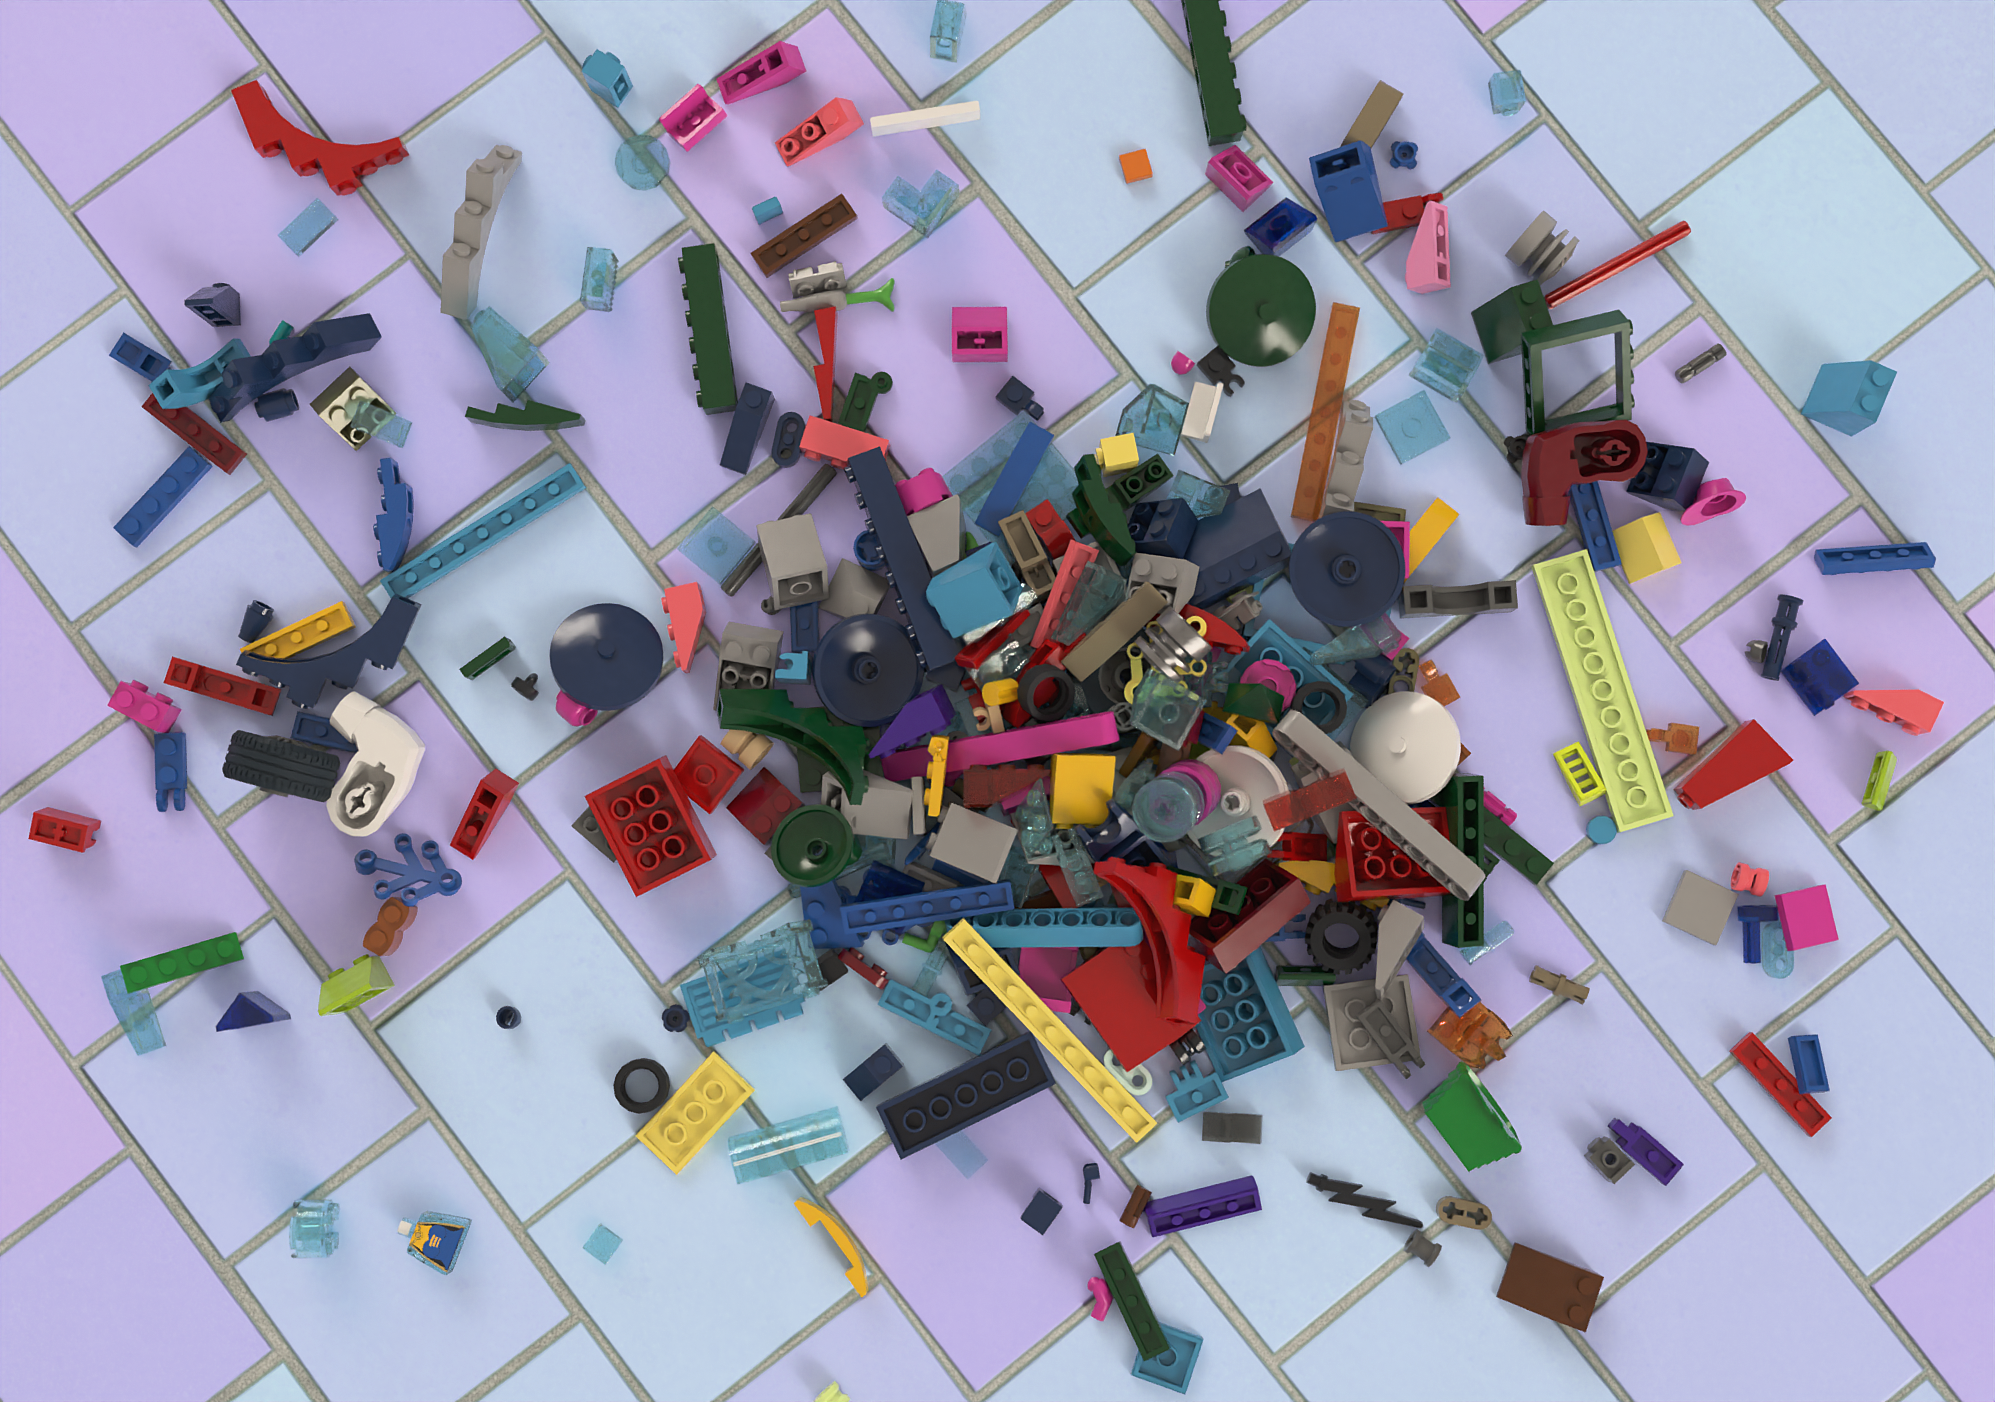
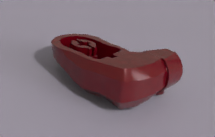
M1628 420L1575 422L1528 437L1523 452L1521 470L1525 524L1533 526L1567 524L1571 497L1567 494L1573 484H1587L1599 480L1624 482L1635 477L1645 464L1647 456L1646 438L1638 425Z

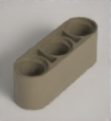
M1380 80L1340 147L1361 140L1372 149L1404 93Z

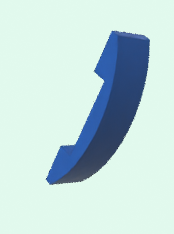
M1422 932L1406 960L1458 1018H1461L1482 999L1463 978L1459 977Z

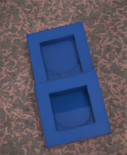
M124 332L109 354L113 359L152 382L166 371L172 363L171 360Z

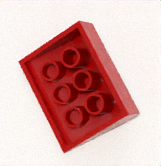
M666 755L584 796L636 897L717 856Z
M1446 807L1411 808L1450 842ZM1358 811L1339 812L1334 870L1338 902L1436 897L1451 893Z
M1144 939L1135 946L1102 947L1060 979L1126 1072H1129L1179 1039L1201 1022L1198 1015L1196 1024H1172L1155 1018L1157 1005L1156 969L1152 950Z

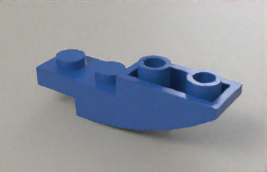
M390 457L380 459L381 468L377 469L378 480L380 484H383L384 495H381V504L383 510L387 511V514L376 515L377 523L374 524L373 529L376 540L380 542L381 551H377L379 566L391 574L401 565L408 548L413 524L414 500L413 488L406 483L400 482L398 463Z

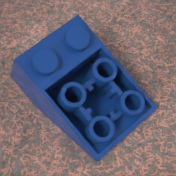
M1360 140L1309 157L1314 184L1336 243L1388 226L1370 146Z

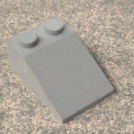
M1394 899L1390 906L1384 905L1377 918L1379 920L1375 989L1376 996L1380 1000L1384 998L1424 930V916Z

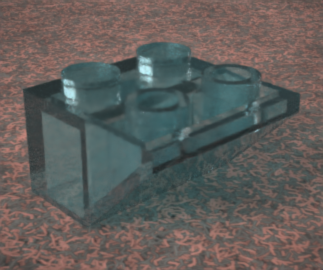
M1436 328L1408 376L1456 403L1470 384L1484 355Z

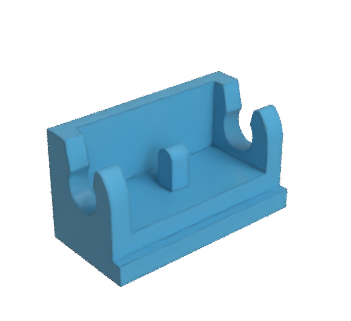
M802 651V654L784 653L779 656L780 659L786 660L784 664L787 665L788 669L775 670V678L780 684L811 685L813 657L808 651Z

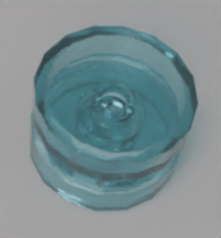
M1178 772L1162 773L1143 785L1135 795L1132 805L1133 819L1139 830L1149 839L1161 843L1174 842L1185 836L1202 818L1205 807L1203 793L1197 783L1187 775Z
M1257 815L1197 839L1203 853L1209 854L1220 849L1222 850L1223 854L1210 859L1207 863L1213 877L1227 871L1232 873L1256 863L1255 860L1272 853L1267 839L1261 838L1250 843L1247 841V838L1260 833L1262 830Z

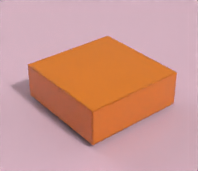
M1146 148L1119 155L1126 184L1153 176Z

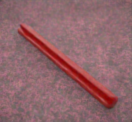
M1681 221L1546 294L1544 299L1547 308L1553 309L1688 236L1691 233L1690 226L1686 221Z

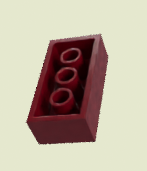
M1266 858L1235 883L1248 888L1239 915L1211 909L1209 917L1197 915L1191 920L1188 937L1189 944L1195 948L1196 953L1206 956V961L1225 974L1235 968L1243 959L1311 903L1300 879Z

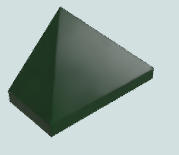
M1229 683L1222 712L1278 725L1284 696L1259 683Z

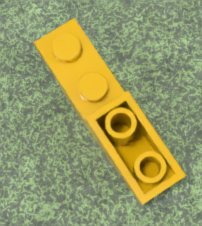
M1309 860V862L1287 861L1276 864L1298 877L1302 883L1306 884L1304 889L1317 896L1321 892L1324 894L1329 893L1332 885L1336 887L1334 876L1335 863ZM1389 899L1361 901L1360 904L1363 903L1366 908L1375 911L1376 908L1382 909L1385 904L1387 905Z

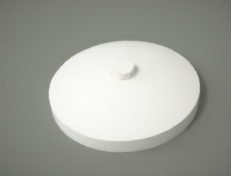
M1401 691L1381 697L1363 712L1351 736L1350 752L1359 764L1404 803L1410 805L1423 802L1435 796L1447 785L1459 762L1461 741L1454 718L1441 703L1421 693Z
M1240 745L1227 746L1222 755L1214 750H1209L1200 755L1195 760L1209 765L1217 774L1221 784V798L1216 809L1203 821L1193 827L1184 828L1190 839L1206 853L1225 860H1243L1259 855L1269 849L1282 835L1290 813L1289 790L1279 768L1261 752Z

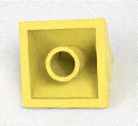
M1660 512L1639 518L1612 531L1621 559V566L1629 584L1682 563Z

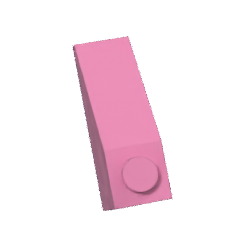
M1429 201L1426 204L1406 261L1405 281L1408 290L1425 294L1451 287L1447 206L1434 201Z

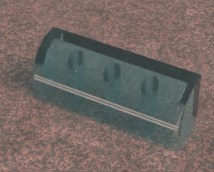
M838 1106L728 1138L730 1159L737 1185L846 1154L850 1151Z

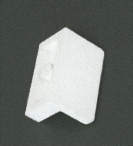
M1195 381L1181 432L1182 437L1205 443L1208 442L1223 383L1218 382L1217 387Z

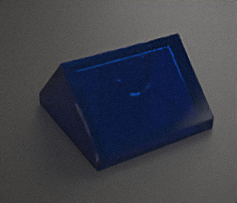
M1285 197L1248 226L1244 232L1261 254L1279 257L1313 230L1317 217L1314 213Z
M259 991L240 992L216 1025V1032L289 1020L291 1015Z

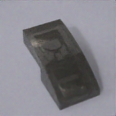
M1203 1112L1202 1141L1261 1144L1263 1114Z

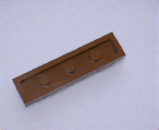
M841 193L750 254L765 277L768 278L857 220V214Z

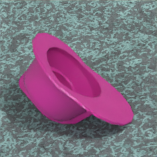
M1727 478L1707 481L1700 485L1693 505L1682 514L1681 523L1686 526L1696 525L1713 517L1730 513L1745 503L1746 495L1741 491L1735 490Z

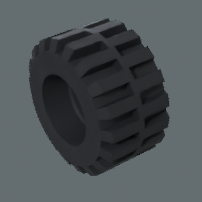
M1331 898L1326 900L1325 905L1319 904L1315 912L1311 913L1306 928L1305 944H1307L1308 955H1313L1312 961L1316 965L1322 964V970L1327 972L1331 968L1334 969L1333 974L1337 975L1340 974V970H1345L1347 975L1352 974V969L1354 968L1357 971L1363 969V964H1368L1371 961L1372 954H1375L1378 926L1377 922H1374V915L1371 911H1366V906L1363 903L1357 905L1355 904L1356 901L1333 902ZM1344 923L1355 929L1359 939L1351 947L1338 948L1326 939L1325 930L1333 924Z

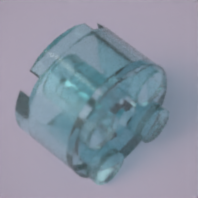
M332 1199L295 1200L292 1208H298L297 1216H291L289 1245L290 1250L296 1251L291 1257L293 1259L329 1258L334 1253V1249H338L339 1232H334L335 1220H339V1203H333Z

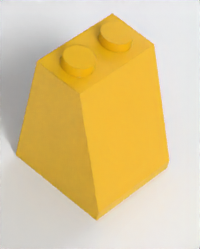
M1090 753L1051 754L1049 822L1056 823V828L1073 829V824H1085L1087 828H1095L1101 825L1108 816L1106 802L1112 798L1115 756Z

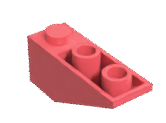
M836 97L777 140L775 145L786 166L789 167L843 140L864 125V122L852 100Z
M698 582L664 589L666 597L661 598L665 614H670L672 623L667 625L670 640L676 641L677 651L673 652L677 668L681 667L684 673H690L706 616L702 590Z
M1919 689L1855 690L1847 692L1843 696L1851 701L1850 704L1853 707L1864 711L1869 709L1877 713L1876 717L1887 723L1895 722L1902 726L1901 729L1904 732L1914 736L1931 732L1944 704L1943 701Z

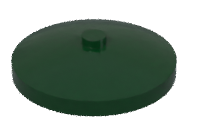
M1268 254L1249 255L1227 266L1213 283L1206 305L1208 329L1220 350L1239 363L1256 367L1272 366L1296 354L1310 336L1316 316L1314 292L1305 274L1292 262L1282 257Z

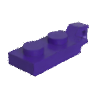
M1615 1117L1608 1124V1127L1619 1136L1615 1142L1662 1185L1667 1186L1684 1165L1642 1127L1632 1122L1629 1126H1626L1620 1119L1617 1120Z

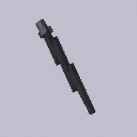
M1312 1172L1307 1177L1306 1183L1315 1186L1317 1191L1338 1192L1328 1199L1329 1202L1369 1208V1210L1362 1213V1216L1417 1228L1423 1227V1223L1420 1220L1386 1210L1396 1204V1201L1354 1194L1355 1191L1363 1187L1362 1184L1328 1179V1176L1324 1174L1319 1176Z

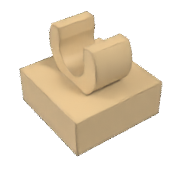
M985 703L986 709L977 707L972 710L974 716H985L984 722L976 724L978 731L987 730L989 727H991L994 734L1005 731L999 705L989 706Z

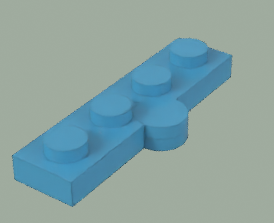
M892 979L889 980L877 1004L977 1055H980L992 1030L952 1010V1000L947 994L937 993L930 999Z

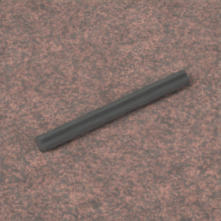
M824 464L777 520L790 518L795 515H803L836 476V470L829 464ZM758 543L721 585V589L727 595L734 596L763 562Z

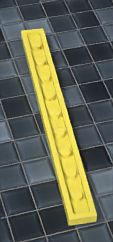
M964 918L943 936V940L1136 1143L1157 1124L1156 1120Z

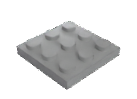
M1408 974L1397 975L1381 1001L1415 1045L1413 1046L1420 1055ZM1376 978L1323 986L1335 1071L1393 1064V1062L1391 1063L1356 1017L1357 1014L1378 999L1375 989ZM1407 1052L1399 1057L1402 1062L1412 1061Z

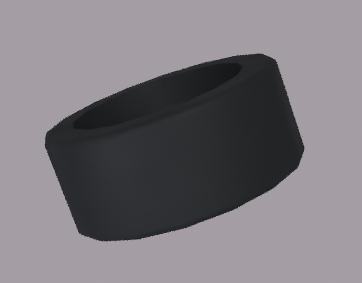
M1049 664L1036 665L1029 669L1021 678L1017 689L1018 701L1023 710L1038 720L1046 722L1058 720L1068 712L1073 704L1075 685L1071 677L1056 666ZM1054 677L1059 682L1057 698L1046 708H1038L1033 702L1035 688L1045 678Z
M1316 681L1304 685L1297 690L1291 703V710H1296L1303 714L1302 704L1306 696L1317 691L1325 692L1334 700L1335 714L1328 723L1316 726L1325 734L1332 733L1341 726L1346 717L1347 704L1345 696L1338 687L1329 682Z
M647 1058L632 1060L622 1066L615 1076L613 1084L615 1097L619 1104L629 1112L637 1114L651 1112L661 1106L668 1097L670 1089L669 1075L664 1067L655 1060ZM637 1069L651 1071L658 1080L657 1094L648 1102H635L626 1093V1079L630 1073Z

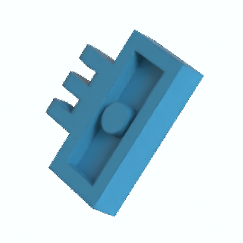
M1195 1060L1189 1062L1191 1069L1194 1071L1190 1075L1185 1065L1179 1067L1184 1076L1180 1080L1175 1070L1169 1072L1177 1090L1166 1095L1165 1098L1178 1123L1229 1098L1217 1072L1215 1071L1203 1077Z

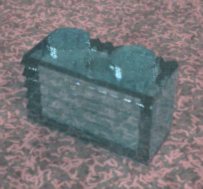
M587 247L580 301L585 309L605 312L613 310L611 306L613 305L612 300H614L613 295L615 293L613 290L615 289L614 284H616L615 279L617 278L615 274L618 273L616 269L618 268L617 263L619 260L612 249Z

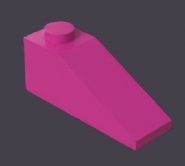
M779 41L716 80L725 104H731L784 85L805 73L806 68L798 46Z

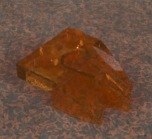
M1481 1002L1461 1018H1458L1447 1007L1427 1031L1441 1045L1469 1067L1485 1069V1057L1487 1054L1497 1061L1507 1057L1499 1045V1040L1501 1038L1508 1040L1513 1036L1506 1023Z

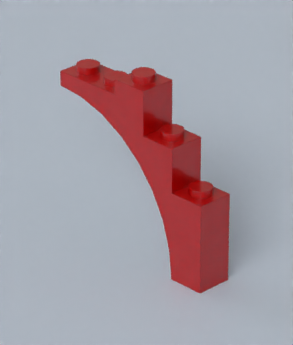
M257 80L231 90L254 149L263 158L275 157L285 149L292 169L300 177L315 175L322 168L329 187L337 196L350 195L356 191V188L363 186L360 175H371L378 168L387 164H398L404 157L409 156L406 145L399 136L378 143L360 145L333 143L313 137L296 128L280 115L272 104L266 90Z
M1110 857L1105 862H1095L1094 874L1108 881L1124 895L1145 929L1156 969L1157 1005L1155 1018L1172 1024H1196L1206 956L1196 953L1194 947L1187 946L1192 915L1180 911V906L1173 905L1177 873L1167 870V866L1161 863H1149L1148 867L1129 866L1125 864L1124 859Z

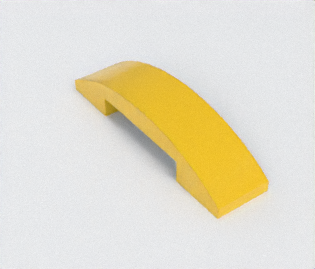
M1438 497L1410 530L1409 577L1459 516L1458 512Z
M798 1198L794 1202L796 1208L810 1227L819 1220L822 1222L852 1264L845 1272L846 1277L861 1297L866 1295L868 1291L866 1270L859 1250L849 1233L827 1210L808 1199Z

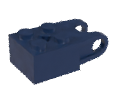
M1112 798L1106 802L1108 816L1101 825L1095 828H1087L1082 824H1078L1074 828L1085 850L1095 862L1108 861V858L1115 857L1124 859L1125 864L1129 866L1148 867L1149 863H1161L1168 867L1171 864L1131 813Z

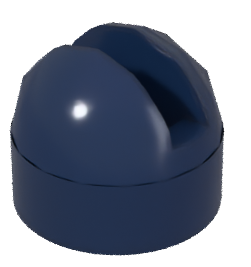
M511 1006L500 1008L496 1014V1022L503 1029L517 1027L522 1018L520 1011ZM513 1013H514V1017H513V1019H512L510 1025H508V1023L510 1022V1020H511V1018H512V1016H513Z

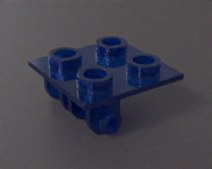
M1826 639L1820 641L1781 670L1783 676L1814 716L1822 710L1832 707L1837 699L1859 684Z

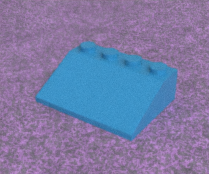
M1270 619L1247 642L1250 646L1249 653L1241 651L1240 655H1235L1210 682L1213 687L1226 697L1228 684L1240 683V678L1246 668L1254 662L1270 659L1279 661L1289 668L1296 682V692L1308 683L1323 681L1338 687L1345 696L1346 703L1354 695ZM1313 692L1306 696L1303 701V715L1315 725L1328 723L1335 714L1334 700L1325 692ZM1291 704L1281 712L1279 723L1291 710ZM1264 722L1274 742H1276L1292 758L1295 757L1288 750H1286L1280 743H1278L1276 739L1273 737L1272 732L1277 725Z
M1260 946L1227 974L1211 963L1205 964L1200 999L1206 1005V1009L1198 1015L1201 1022L1195 1026L1203 1044L1207 1048L1206 1051L1221 1082L1292 1056L1305 1047Z

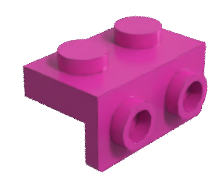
M697 84L659 118V121L669 136L688 152L728 115L721 106L707 95L704 88Z

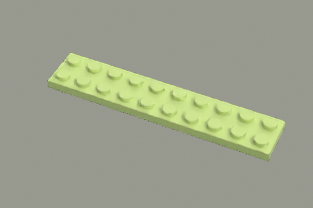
M1587 549L1534 564L1531 568L1599 778L1606 788L1605 797L1616 825L1617 833L1673 817L1674 815Z

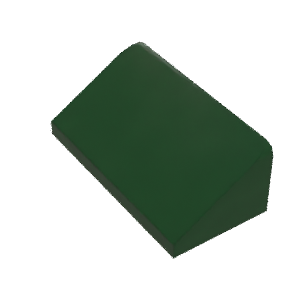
M1277 965L1275 981L1278 986L1333 985L1336 975L1333 974V969L1329 968L1326 972L1322 970V966Z

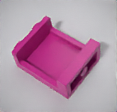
M1021 947L1018 967L1020 975L1018 976L1051 1011L1070 1013L1072 995L1060 979L1076 968L1079 947Z

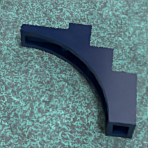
M367 313L314 322L303 336L273 341L262 355L232 360L221 373L223 382L209 397L211 408L216 413L220 423L230 421L254 399L300 373L342 357L370 351L382 338L371 314Z
M395 593L382 616L370 630L354 642L334 652L313 658L283 659L266 657L245 650L240 654L236 665L242 667V671L248 675L258 677L260 674L269 678V682L281 688L289 686L290 689L286 698L291 699L293 705L303 709H308V707L314 708L327 679L332 680L331 684L338 688L347 690L349 687L353 689L358 682L367 659L371 660V665L382 670H387V668L393 669L422 604Z

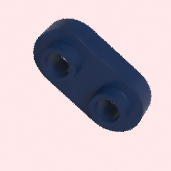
M796 412L784 413L777 422L771 454L775 463L783 468L794 466L799 461L801 454L799 446L806 425L802 416ZM789 424H796L797 429L794 432L787 430ZM785 450L791 451V456L787 459L781 457L782 452Z

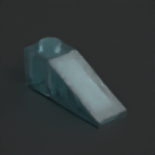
M1087 561L1051 638L1069 646L1115 606L1117 600L1124 592L1127 579L1100 565Z
M1385 612L1379 618L1363 625L1351 627L1311 654L1310 663L1315 666L1377 657L1381 653L1388 655L1399 647L1397 642L1400 641L1402 634Z
M121 969L101 976L109 1003L137 1056L165 1047L166 1043L148 988L128 994Z

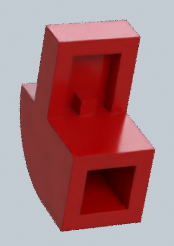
M1048 499L1025 513L1033 530L1039 537L1041 546L1051 561L1065 555L1070 540L1076 541L1064 520L1059 517Z

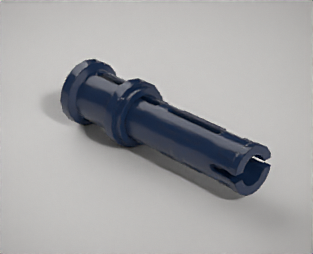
M1780 594L1777 597L1779 601L1777 613L1771 620L1774 630L1761 677L1765 679L1779 681L1791 630H1795L1798 625L1796 617L1799 606L1803 605L1804 600L1790 595ZM1778 642H1780L1779 648H1778V652H1777V656H1776V660H1775V663H1774L1773 661H1774V658H1775V654H1776Z

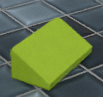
M1887 750L1876 753L1861 803L1862 806L1882 811L1897 762V757L1892 751Z

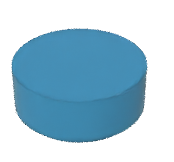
M1594 817L1586 826L1587 836L1593 843L1607 844L1616 836V825L1609 817Z

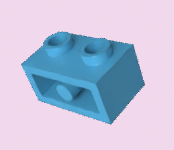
M596 49L593 55H589L585 59L581 72L593 93L619 108L632 89V82L625 67L620 64L619 58L608 51L604 54Z

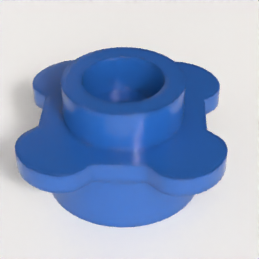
M1394 142L1391 145L1393 157L1390 160V165L1393 168L1402 166L1414 169L1417 165L1415 157L1418 146L1413 142ZM1402 153H1405V154H1406V157H1405V158L1402 157V155H1401Z

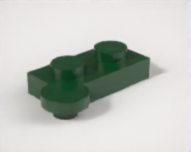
M877 372L870 379L867 376L855 373L838 424L866 432L878 394H886L892 388L893 381L891 376L886 372Z

